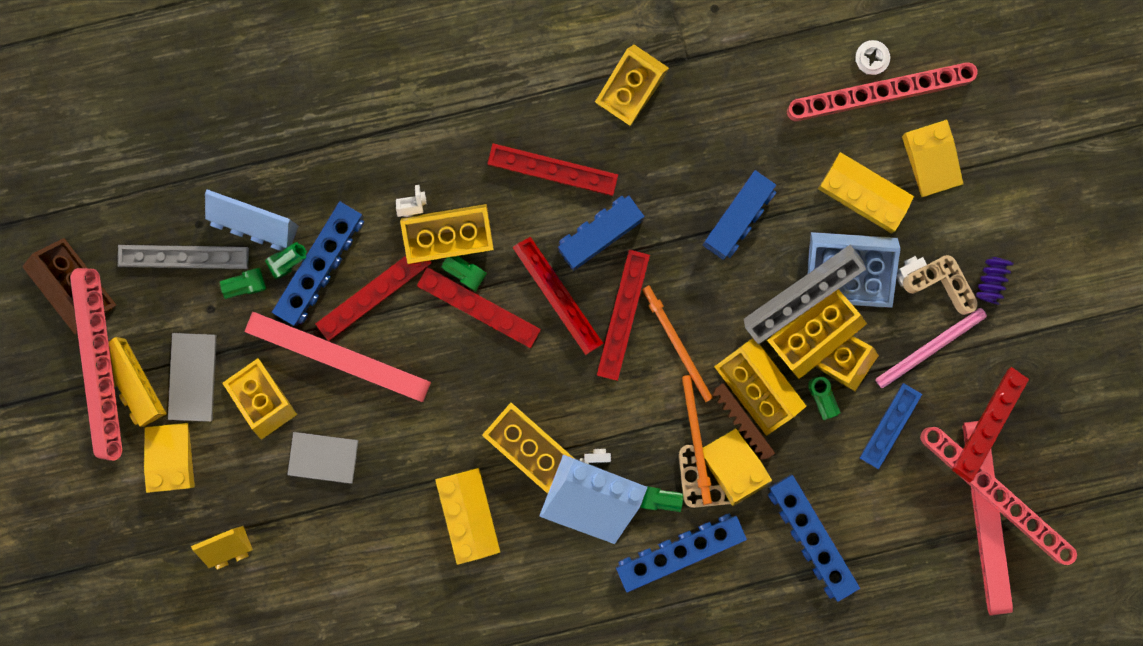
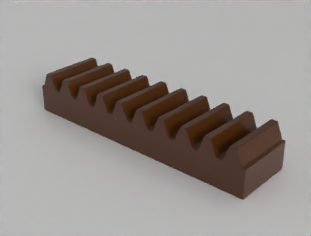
M724 383L716 387L712 397L719 396L718 404L724 402L725 405L722 410H730L727 417H735L732 423L733 425L740 424L737 430L738 432L745 431L743 438H750L748 445H756L753 452H761L758 459H768L774 455L773 449Z

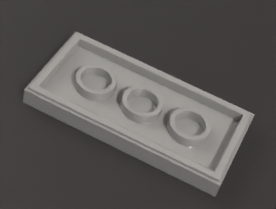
M172 333L168 420L213 421L217 335Z

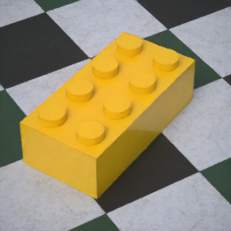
M837 289L785 325L767 341L798 379H800L867 325V323L842 292Z
M513 403L506 407L482 435L546 493L550 490L562 456L566 455L574 458Z

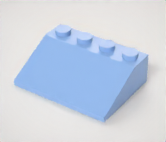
M206 190L205 219L211 222L210 226L220 230L223 229V226L230 228V233L243 237V234L252 236L250 240L259 244H263L264 241L272 243L271 248L283 251L284 248L289 247L293 243L299 226L292 220Z
M811 232L808 274L851 244L863 260L866 270L840 287L839 290L852 305L893 307L900 255L898 238Z
M563 455L540 517L615 544L640 508L647 487Z

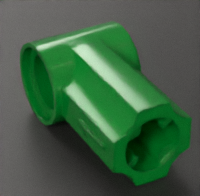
M296 242L283 251L268 257L265 262L273 277L277 280L292 271L291 268L306 259L307 251L303 245Z
M458 256L447 257L441 266L446 272L460 279L461 283L475 292L487 275L485 271L476 265L469 264Z
M260 268L248 270L240 276L220 281L221 291L225 299L266 290Z
M818 376L810 379L808 390L813 395L822 420L840 414L841 412L832 393L829 380ZM821 380L824 383V389L818 393L814 386L817 381Z
M646 486L647 490L640 508L681 512L683 493L663 491L661 488Z

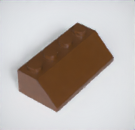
M65 238L33 253L23 265V269L76 335L78 332L71 287V274L75 269L87 268V266ZM101 286L104 313L106 315L116 307V304Z

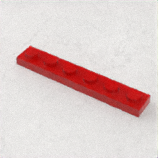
M494 143L492 144L488 160L489 166L609 196L614 195L618 174Z
M529 237L513 247L514 251L584 354L587 355L601 346L603 342L532 238Z
M633 250L628 252L597 376L618 381L650 257L648 254Z
M406 256L318 321L316 326L328 341L332 340L429 267L432 262L428 260L408 264Z
M428 267L417 284V287L530 349L541 330Z
M1012 367L1006 371L952 468V471L969 483L974 480L1029 380Z

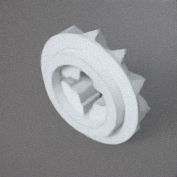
M874 40L867 41L858 48L855 62L859 70L866 74L877 75L888 67L890 53L883 43ZM876 50L875 57L880 61H874L869 66L870 59L867 58V55H871Z

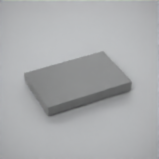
M293 432L288 475L353 483L359 440Z

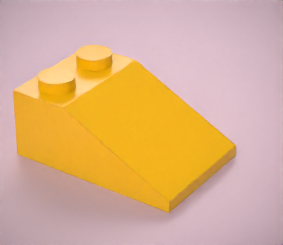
M632 45L625 51L595 102L631 126L663 80L669 68L636 45Z
M947 120L906 132L902 136L921 197L963 185L956 147Z
M852 336L815 367L841 384L856 391L879 355L872 346Z
M258 358L223 382L224 387L251 429L261 440L297 415Z
M189 423L145 427L144 473L146 493L195 487Z
M737 429L703 447L705 462L732 506L767 487L772 482L761 461Z
M243 526L231 529L191 546L192 550L208 568L215 566L216 570L229 565L228 560L233 558L239 561L249 557L247 552L253 550Z

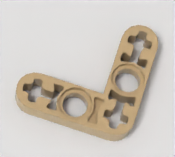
M943 256L904 277L903 286L909 293H917L941 280L956 310L960 314L967 315L974 312L977 308V300L956 260L952 256ZM947 263L948 267L945 269L943 265ZM927 269L933 272V280L927 277ZM920 278L921 282L913 286L912 281ZM953 280L958 281L960 285L959 290L954 289L952 285ZM966 301L968 302V306H967V307H965V305H964V303H965Z
M683 446L679 451V464L685 504L693 508L731 504L729 500L724 501L725 493L720 485L709 487L710 491L717 489L721 493L720 500L712 501V504L703 505L702 499H697L695 504L687 500V496H690L692 491L695 492V495L702 494L701 488H698L697 479H699L697 464L696 467L689 466L683 468V463L688 464L687 457H683L682 454L686 452L687 448L694 452V446ZM692 456L691 463H695L696 458ZM688 470H694L697 473V479L694 482L686 481L685 473Z

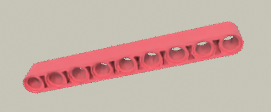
M962 63L799 98L790 103L787 115L793 121H802L965 86L976 78L977 68L972 63ZM962 69L970 72V79L962 77ZM940 75H948L950 79L949 83H943L940 79ZM920 78H924L928 81V88H923L920 86ZM898 83L906 84L908 91L901 92L898 89ZM877 88H884L887 92V96H879L877 94ZM863 92L866 100L863 102L858 101L856 93ZM837 96L842 97L845 100V105L838 106L834 98ZM821 101L824 109L821 111L816 110L813 103ZM795 105L800 106L803 109V114H794L792 107Z
M77 268L71 274V287L93 452L99 459L114 461L119 459L122 454V443L100 276L95 269Z
M253 311L244 331L421 402H424L431 384L427 380Z
M978 421L963 423L965 445ZM990 449L981 466L995 477ZM980 475L977 478V484L980 487L986 484L984 475ZM971 487L988 613L990 616L1012 613L1013 605L1000 512ZM996 490L994 492V499L998 502V495Z
M937 427L925 428L921 433L922 443L952 469L963 449ZM930 431H934L937 434V440L934 443L928 441L927 435ZM948 445L954 451L950 458L944 455V449ZM980 467L973 481L970 483L966 481L1054 561L1064 565H1070L1075 562L1077 552L1074 547L984 467ZM980 475H984L986 478V484L983 487L977 484V478ZM998 489L1003 493V498L999 502L994 499V492ZM1014 504L1019 507V513L1016 516H1012L1010 508ZM1030 519H1033L1036 523V527L1032 531H1029L1027 528V522ZM1050 534L1052 542L1046 546L1043 539L1045 535ZM1066 548L1069 556L1066 560H1062L1060 552Z

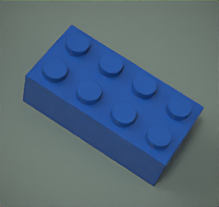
M755 170L702 246L722 260L726 256L731 258L739 247L736 244L738 239L743 240L751 230V227L748 226L750 222L753 221L755 223L763 213L764 209L761 206L763 204L768 205L777 193L773 190L776 184Z
M623 196L619 197L612 203L611 209L607 211L604 208L598 212L592 223L589 224L586 221L577 228L578 233L574 236L568 234L559 241L558 251L573 271L643 222L644 215L630 196L626 198Z

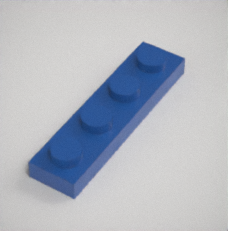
M902 383L859 457L861 460L876 469L880 468L921 398V393Z

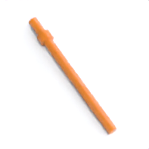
M650 285L642 289L650 303L648 306L652 313L655 312L704 401L707 402L713 399L662 308L664 307L660 299L657 300Z
M687 375L683 376L682 380L699 476L697 483L698 488H701L703 505L712 504L709 489L711 481L710 477H707L691 376Z

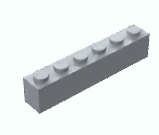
M850 244L745 317V328L758 344L865 271L866 267L863 260Z

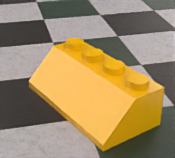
M841 152L818 187V190L890 233L896 231L914 198L913 195Z
M487 204L404 217L400 220L408 264L494 250Z
M120 337L111 339L108 343L114 387L118 386L121 392L119 397L125 406H129L132 412L129 415L135 425L138 424L139 427H144L167 413L126 339Z
M754 338L714 366L766 436L791 420L806 407L790 383Z
M479 468L435 479L457 565L500 553Z

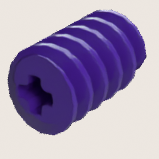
M991 257L992 259L985 261L990 267L983 268V272L987 276H981L980 278L985 284L978 285V288L983 292H978L975 296L982 301L1001 305L997 302V299H1004V296L999 291L1007 289L1001 284L1009 282L1004 277V274H1011V271L1006 266H1013L1014 263L1005 259Z

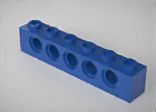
M339 201L306 255V259L301 263L273 309V314L296 327L298 324L302 325L308 316V313H306L310 305L314 306L319 298L318 291L321 287L325 288L331 278L328 276L333 268L336 269L342 260L340 255L344 250L347 251L353 242L351 237L354 232H359L365 221L362 220L364 218L362 214ZM341 223L348 225V230L344 234L337 232V227ZM334 241L337 244L336 250L331 253L327 252V243ZM318 260L325 261V268L322 271H316L315 263ZM307 278H312L314 286L306 290L303 283ZM300 296L303 304L299 308H294L292 301L295 297Z
M790 474L770 486L769 498L774 505L778 503L782 510L779 514L784 523H790L793 529L790 531L796 543L800 541L804 549L801 551L807 561L811 560L815 568L812 570L818 580L823 579L826 587L824 590L830 600L834 598L839 602L859 590V585L794 476ZM788 495H792L795 498V504L792 507H786L784 504V499ZM799 514L806 516V523L803 526H798L795 522ZM810 533H815L818 537L814 545L807 543V536ZM821 552H827L829 555L828 561L824 564L818 561V555ZM838 571L840 574L839 580L834 583L829 580L830 573Z
M730 513L719 517V522L713 525L707 522L700 525L697 532L692 534L690 531L678 535L679 539L672 543L670 539L659 543V548L651 551L648 548L638 553L640 557L633 560L627 557L619 561V566L616 569L626 592L746 541V536L737 516H731ZM718 528H723L726 531V536L722 540H717L714 537V532ZM697 537L705 538L706 545L704 548L698 549L694 546V541ZM682 545L686 548V554L680 558L676 557L674 549ZM659 554L666 557V563L663 566H657L654 563V558ZM638 563L646 565V572L642 575H637L634 572V567Z

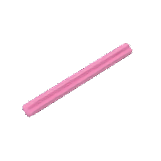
M982 308L975 310L877 377V384L881 388L889 385L987 317L985 311Z

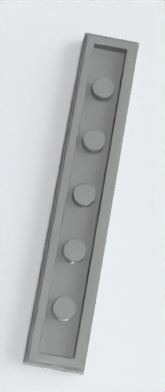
M118 245V267L248 269V247Z

